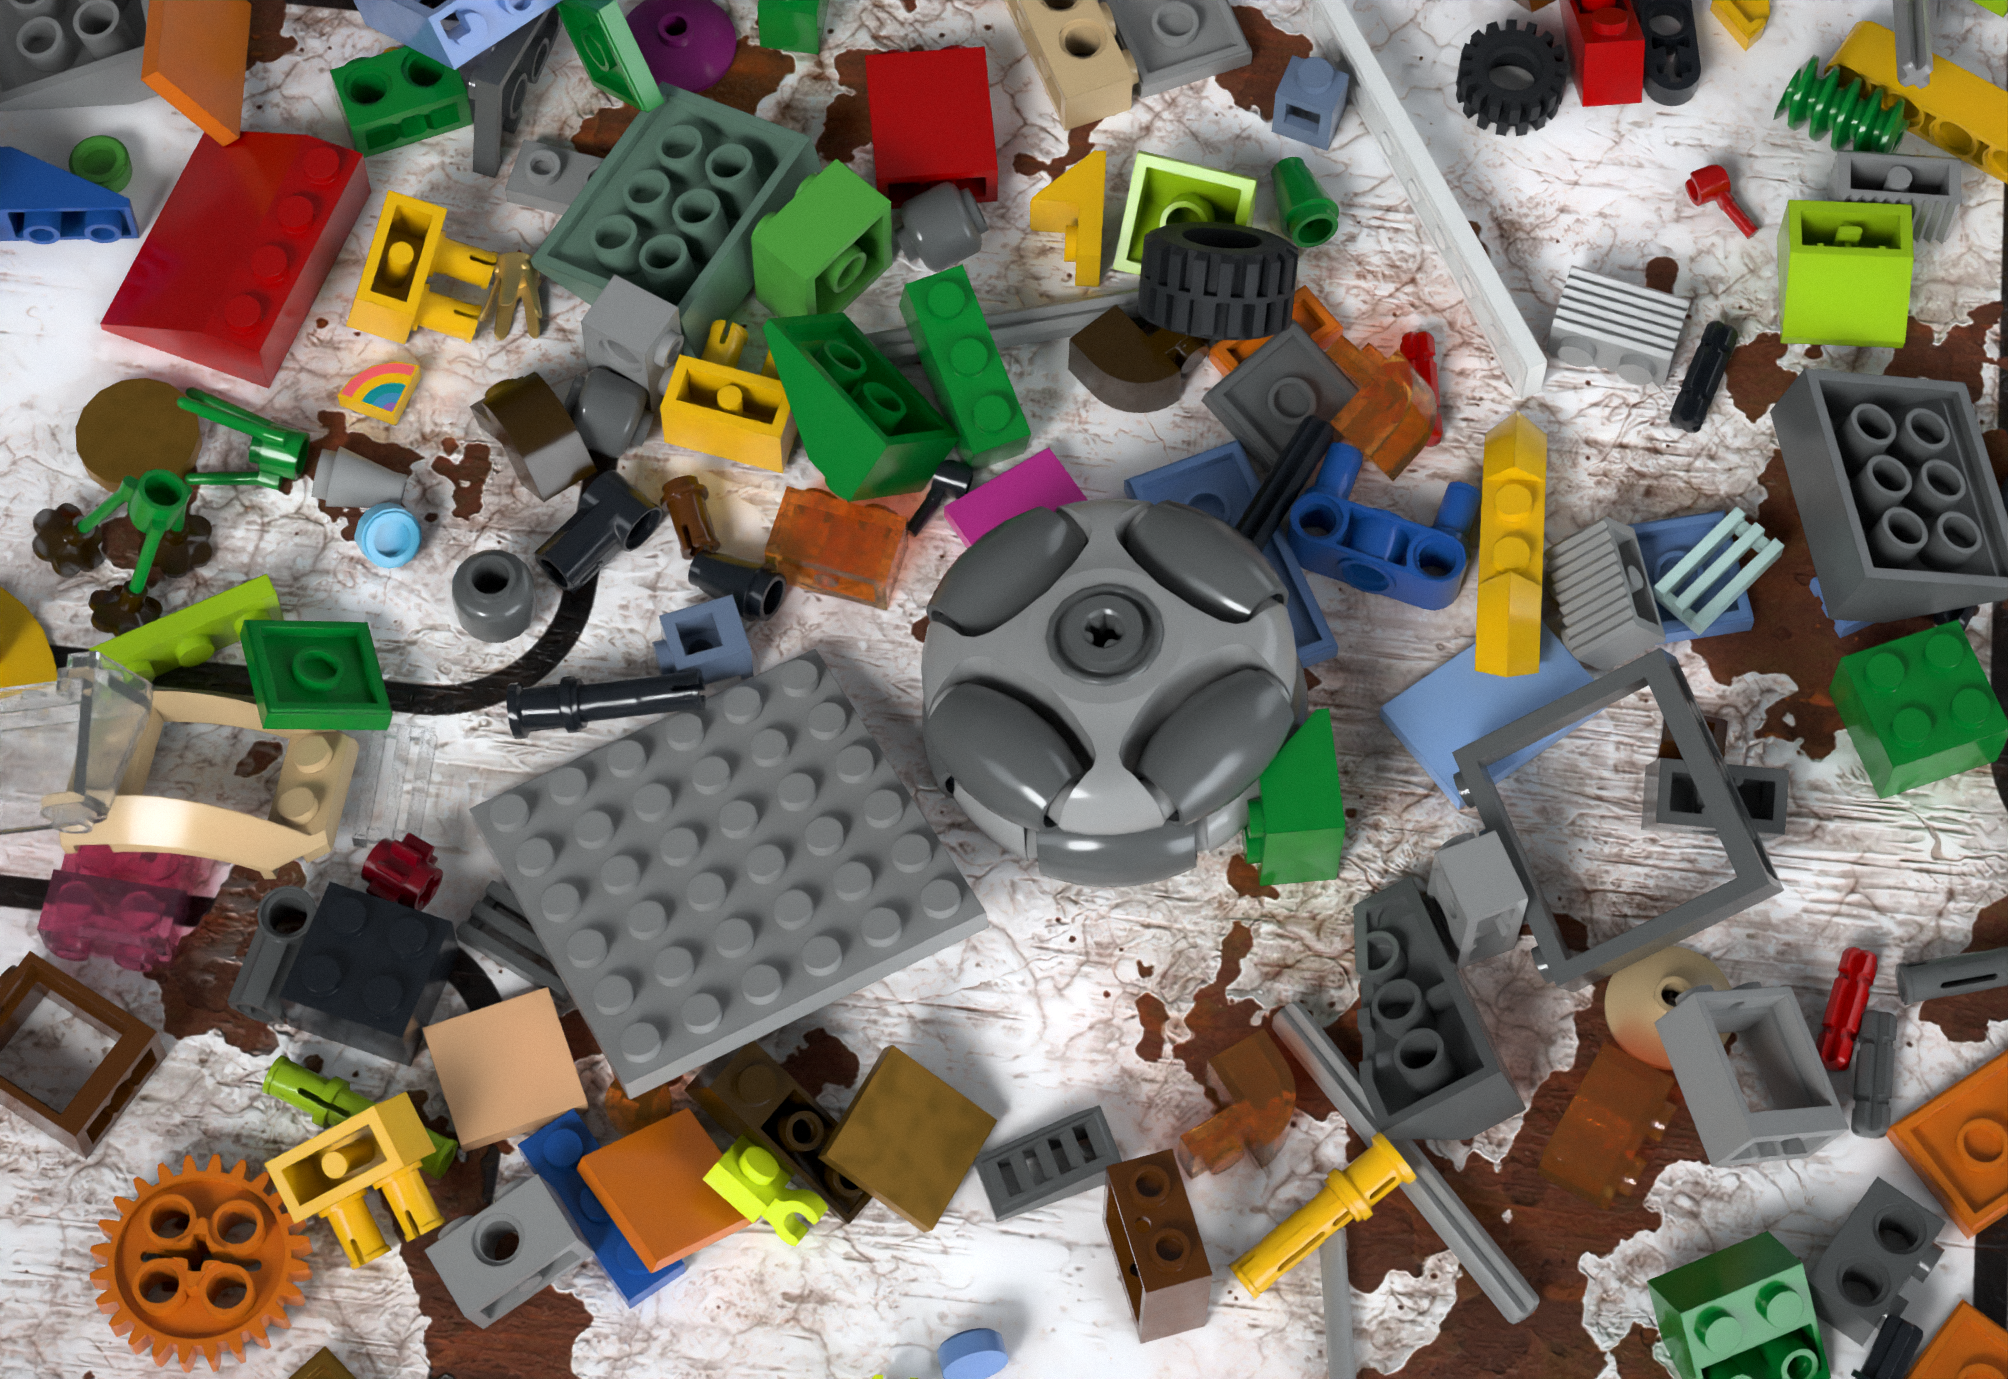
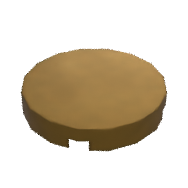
M149 378L121 380L99 391L83 408L75 428L76 450L89 477L112 493L119 489L125 476L130 475L139 480L146 471L153 469H165L183 479L195 466L202 448L198 415L181 409L177 405L179 397L187 396L169 383Z

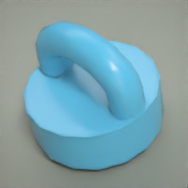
M387 502L376 504L366 510L358 521L354 539L362 554L368 560L379 567L390 569L401 567L413 559L419 551L422 532L415 516L401 505Z

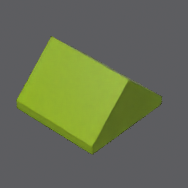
M1139 150L1136 155L1112 269L1140 275L1144 236L1151 230L1165 225L1181 222H1218L1252 227L1258 178Z

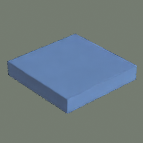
M1725 510L1628 524V526L1635 530L1652 591L1654 586L1726 517ZM1732 536L1673 595L1678 598L1734 543ZM1739 561L1724 573L1690 609L1697 614L1741 571ZM1746 590L1699 636L1655 600L1666 637L1664 643H1657L1655 645L1749 631L1754 623Z

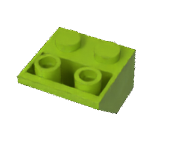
M1788 200L1777 236L1780 343L1903 348L1906 338L1914 261L1912 206L1907 204Z

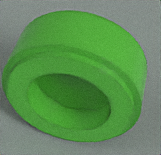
M107 135L88 137L79 142L69 156V169L72 174L115 193L122 191L131 180L133 168L129 153L125 145L114 137Z

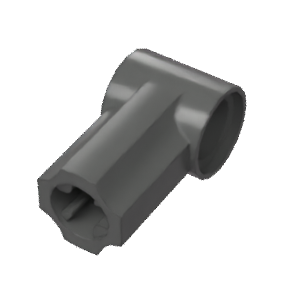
M288 885L278 887L267 893L259 904L257 913L259 925L227 1000L231 1009L244 1014L249 1019L268 1025H283L286 1017L279 1000V995L317 911L314 900L305 890ZM296 914L307 918L303 927L294 933L284 934L276 931L280 921L287 916Z

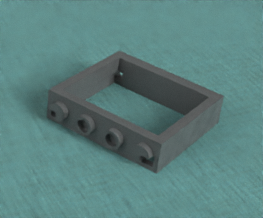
M1658 648L1452 752L1460 770L1453 774L1457 790L1469 808L1476 806L1486 828L1479 832V836L1496 830L1528 896L1522 925L1528 923L1538 946L1531 949L1532 957L1538 971L1548 984L1554 981L1556 987L1574 993L1785 891L1677 658L1662 648ZM1649 685L1737 878L1572 958L1487 766Z

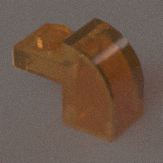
M1341 335L1325 353L1361 389L1332 419L1330 424L1353 447L1360 450L1367 460L1390 480L1394 481L1422 451L1432 435L1437 416V403L1434 391L1423 375L1398 349L1387 359L1369 342L1360 350Z
M1263 1028L1207 1060L1204 1084L1222 1109V1112L1179 1137L1177 1160L1191 1180L1208 1170L1211 1175L1225 1172L1245 1155L1243 1150L1248 1148L1262 1169L1278 1156L1286 1144L1291 1130L1296 1101L1295 1081L1286 1060Z

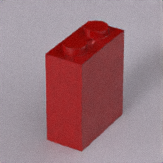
M950 45L940 50L913 52L893 49L881 54L865 55L866 93L875 189L891 201V209H901L903 202L945 181L952 182L959 190L969 187L977 203L998 201V165L985 46L966 47Z

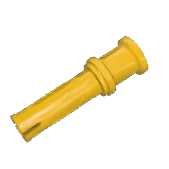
M1378 1131L1371 1137L1372 1146L1344 1169L1339 1170L1334 1167L1327 1173L1328 1177L1324 1180L1327 1186L1319 1191L1315 1197L1292 1213L1249 1251H1246L1228 1265L1255 1300L1273 1285L1277 1279L1287 1271H1290L1352 1219L1359 1222L1362 1219L1366 1221L1373 1215L1371 1207L1401 1182L1410 1185L1417 1179L1406 1161L1381 1132Z

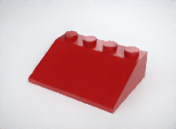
M240 131L239 139L222 146L204 132L100 323L102 330L269 389L371 194L363 153L307 134Z

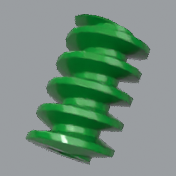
M1815 54L1796 71L1777 106L1773 120L1781 117L1788 109L1787 125L1793 131L1799 130L1811 120L1809 137L1815 142L1820 141L1832 130L1830 147L1835 152H1837V149L1844 150L1852 141H1854L1853 151L1897 152L1911 119L1908 121L1903 118L1905 99L1900 97L1886 110L1881 107L1884 93L1883 88L1878 86L1864 99L1860 97L1861 77L1856 76L1845 88L1838 86L1841 67L1835 65L1826 75L1820 77L1817 75L1819 56Z

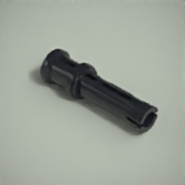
M694 669L691 672L583 684L581 678L576 679L574 676L562 677L560 684L527 688L521 682L509 683L506 694L507 715L510 729L515 739H526L532 731L565 728L568 733H578L582 729L587 728L590 721L693 709L697 711L705 710L706 696L699 693V691L705 690V684L700 669Z

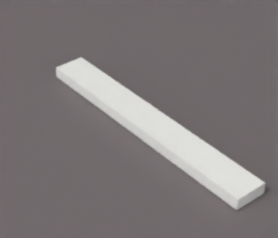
M1310 0L1307 22L1332 66L1338 71L1349 74L1348 95L1517 396L1524 399L1541 392L1548 362L1346 4L1343 0Z

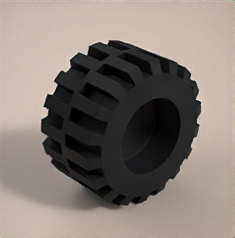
M1181 222L1153 229L1144 236L1137 311L1144 319L1161 328L1200 338L1252 340L1279 334L1288 330L1292 322L1299 258L1298 248L1273 233L1236 224Z

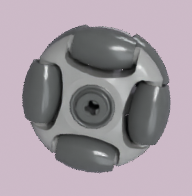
M1096 499L1061 505L1056 508L1055 512L1039 506L1003 521L979 537L955 560L939 582L926 610L930 624L928 625L924 640L921 663L923 689L922 737L927 761L941 793L955 799L967 817L985 835L1009 852L1028 862L1029 859L1038 858L1040 875L1075 885L1102 888L1128 887L1163 881L1196 868L1198 862L1197 851L1209 850V853H1211L1247 826V800L1259 798L1258 778L1309 716L1307 683L1303 665L1296 651L1293 627L1286 607L1289 592L1279 574L1258 547L1229 523L1207 511L1171 500H1165L1154 505L1150 501L1134 499Z

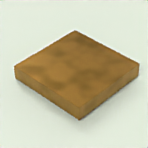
M890 1045L881 1052L818 1158L925 1233L933 1231L998 1120L900 1049Z

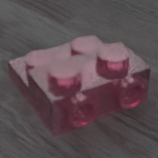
M80 845L78 853L65 854L61 870L53 869L37 926L45 948L49 949L52 954L66 960L86 961L89 956L112 959L120 967L137 972L151 971L153 966L173 969L202 857L156 852H113L109 845Z

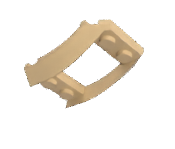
M194 689L86 693L96 710L69 796H54L60 844L65 854L78 853L80 845H109L113 852L172 853L219 860L260 871L264 879H277L281 866L301 856L309 863L332 851L359 751V745L353 737L340 730L262 729L255 698L237 694ZM164 722L227 725L252 729L290 739L268 820L206 803L142 795Z

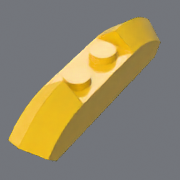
M1518 410L1485 433L1475 671L1502 677L1539 673L1548 435Z

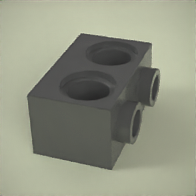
M1877 1176L1806 1277L1816 1316L1863 1347L1875 1328L1881 1329L1888 1316H1901L1909 1301L1899 1294L1911 1276L1923 1283L1941 1258L1945 1249L1937 1245L1935 1241L1946 1221ZM1891 1229L1899 1232L1907 1240L1909 1248L1895 1250L1888 1247L1881 1240L1878 1231ZM1850 1280L1863 1283L1871 1291L1873 1300L1869 1302L1853 1300L1844 1291L1842 1283Z

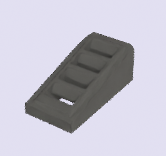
M1100 1105L1065 1117L976 1157L973 1163L997 1223L1105 1185L1106 1166L1120 1163L1122 1159ZM1086 1138L1089 1139L1097 1158L1088 1163L1085 1162L1078 1141ZM1060 1147L1063 1148L1071 1168L1070 1171L1060 1174L1052 1150ZM1035 1156L1046 1179L1045 1182L1036 1186L1026 1163V1159ZM1009 1165L1012 1166L1021 1189V1193L1012 1197L1009 1195L1000 1172V1168Z

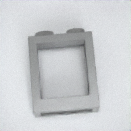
M1749 982L1731 990L1714 991L1711 985L1697 986L1678 995L1675 999L1677 1006L1654 1022L1711 1167L1809 1158L1849 1130L1845 1116L1791 986L1762 988L1760 982ZM1745 1031L1776 1110L1749 1111L1718 1033Z

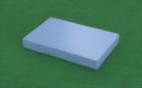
M1542 620L1539 673L1502 677L1475 671V642L1380 708L1379 717L1458 810L1463 808L1466 803L1460 796L1454 782L1453 774L1460 770L1452 752L1595 681ZM1607 706L1487 766L1494 784L1496 785L1603 711Z

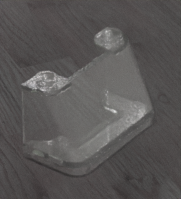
M96 650L68 654L67 667L58 668L57 681L0 688V835L55 829L64 833L83 834L91 832L93 824L105 821L151 716L154 685Z

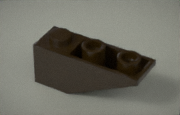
M755 1040L708 1062L684 1089L735 1140L743 1134L755 1146L768 1151L775 1158L778 1166L792 1177L791 1183L799 1189L810 1190L818 1194L827 1204L828 1211L843 1223L850 1224L873 1197L818 1158L837 1127L838 1122Z

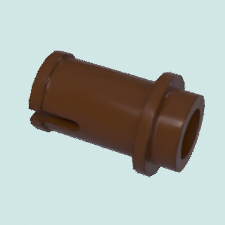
M692 475L680 476L665 483L662 487L663 496L660 499V506L663 511L670 513L681 547L682 558L693 560L702 549L707 550L706 545H709L710 551H718L721 544L716 536L705 503L709 496L707 487L699 484L698 478Z

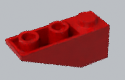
M1559 0L1571 77L1582 107L1642 103L1645 38L1630 0Z

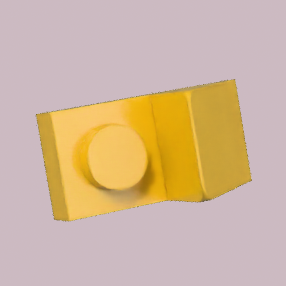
M1094 150L1039 191L1030 201L1031 230L1065 233L1064 262H1076L1075 286L1099 287L1107 151Z

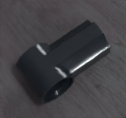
M608 470L597 477L586 489L579 502L578 511L534 552L536 562L555 585L563 591L567 590L575 594L621 549L625 552H631L641 546L658 526L662 517V509L616 470Z

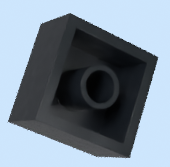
M329 882L279 995L288 1026L411 1067L424 1037L422 1028L429 1025L460 952L452 921Z

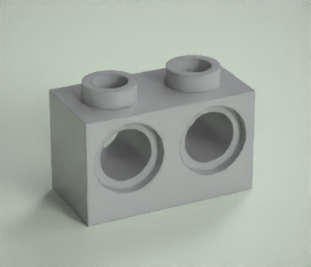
M614 274L581 320L588 372L593 368L601 367L641 385L647 392L645 409L655 412L664 398L679 354L683 355L684 336L681 335L679 309L677 306Z
M1496 830L1478 837L1474 833H1464L1446 841L1439 848V851L1435 852L1424 901L1458 969H1462L1515 949L1528 896Z

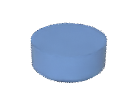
M976 1328L957 1333L945 1340L937 1350V1358L944 1379H985L1001 1371L1008 1363V1355L1002 1335L988 1328Z

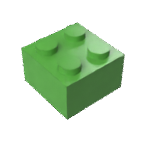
M837 158L821 173L813 172L808 175L799 185L794 198L778 213L771 211L766 214L753 231L751 242L756 300L778 318L843 312L893 265L891 201Z

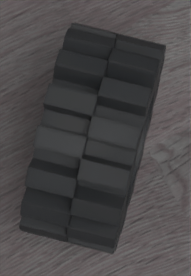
M1507 19L1505 30L1500 31L1498 23L1495 21L1487 24L1485 35L1479 29L1471 35L1470 44L1465 43L1461 52L1456 80V97L1458 103L1464 102L1463 113L1468 119L1478 113L1476 126L1486 130L1490 122L1497 124L1495 134L1506 136L1507 126H1515L1516 136H1522L1527 134L1529 123H1531L1535 131H1538L1545 127L1546 117L1551 120L1555 117L1559 104L1561 105L1568 72V61H1563L1565 51L1561 44L1552 47L1554 36L1546 30L1539 38L1536 36L1537 24L1527 22L1525 31L1517 30V19ZM1500 66H1515L1530 73L1534 78V83L1531 87L1523 90H1508L1492 82L1489 78V72Z

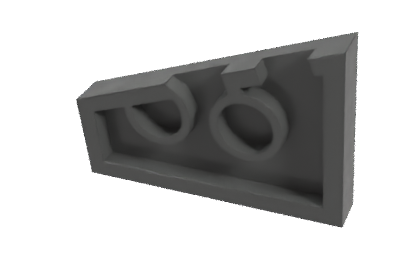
M552 6L492 45L490 57L485 65L477 64L472 72L468 86V97L475 100L473 172L496 178L503 162L502 155L500 154L501 135L503 131L515 134L522 118V105L527 91V83L537 84L562 27V21L555 6Z

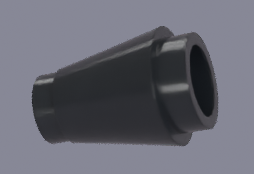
M702 549L696 554L688 573L689 583L699 587L700 590L714 599L733 595L740 617L748 622L756 619L762 621L770 620L780 608L786 592V577L776 572L773 563L710 552L706 549Z

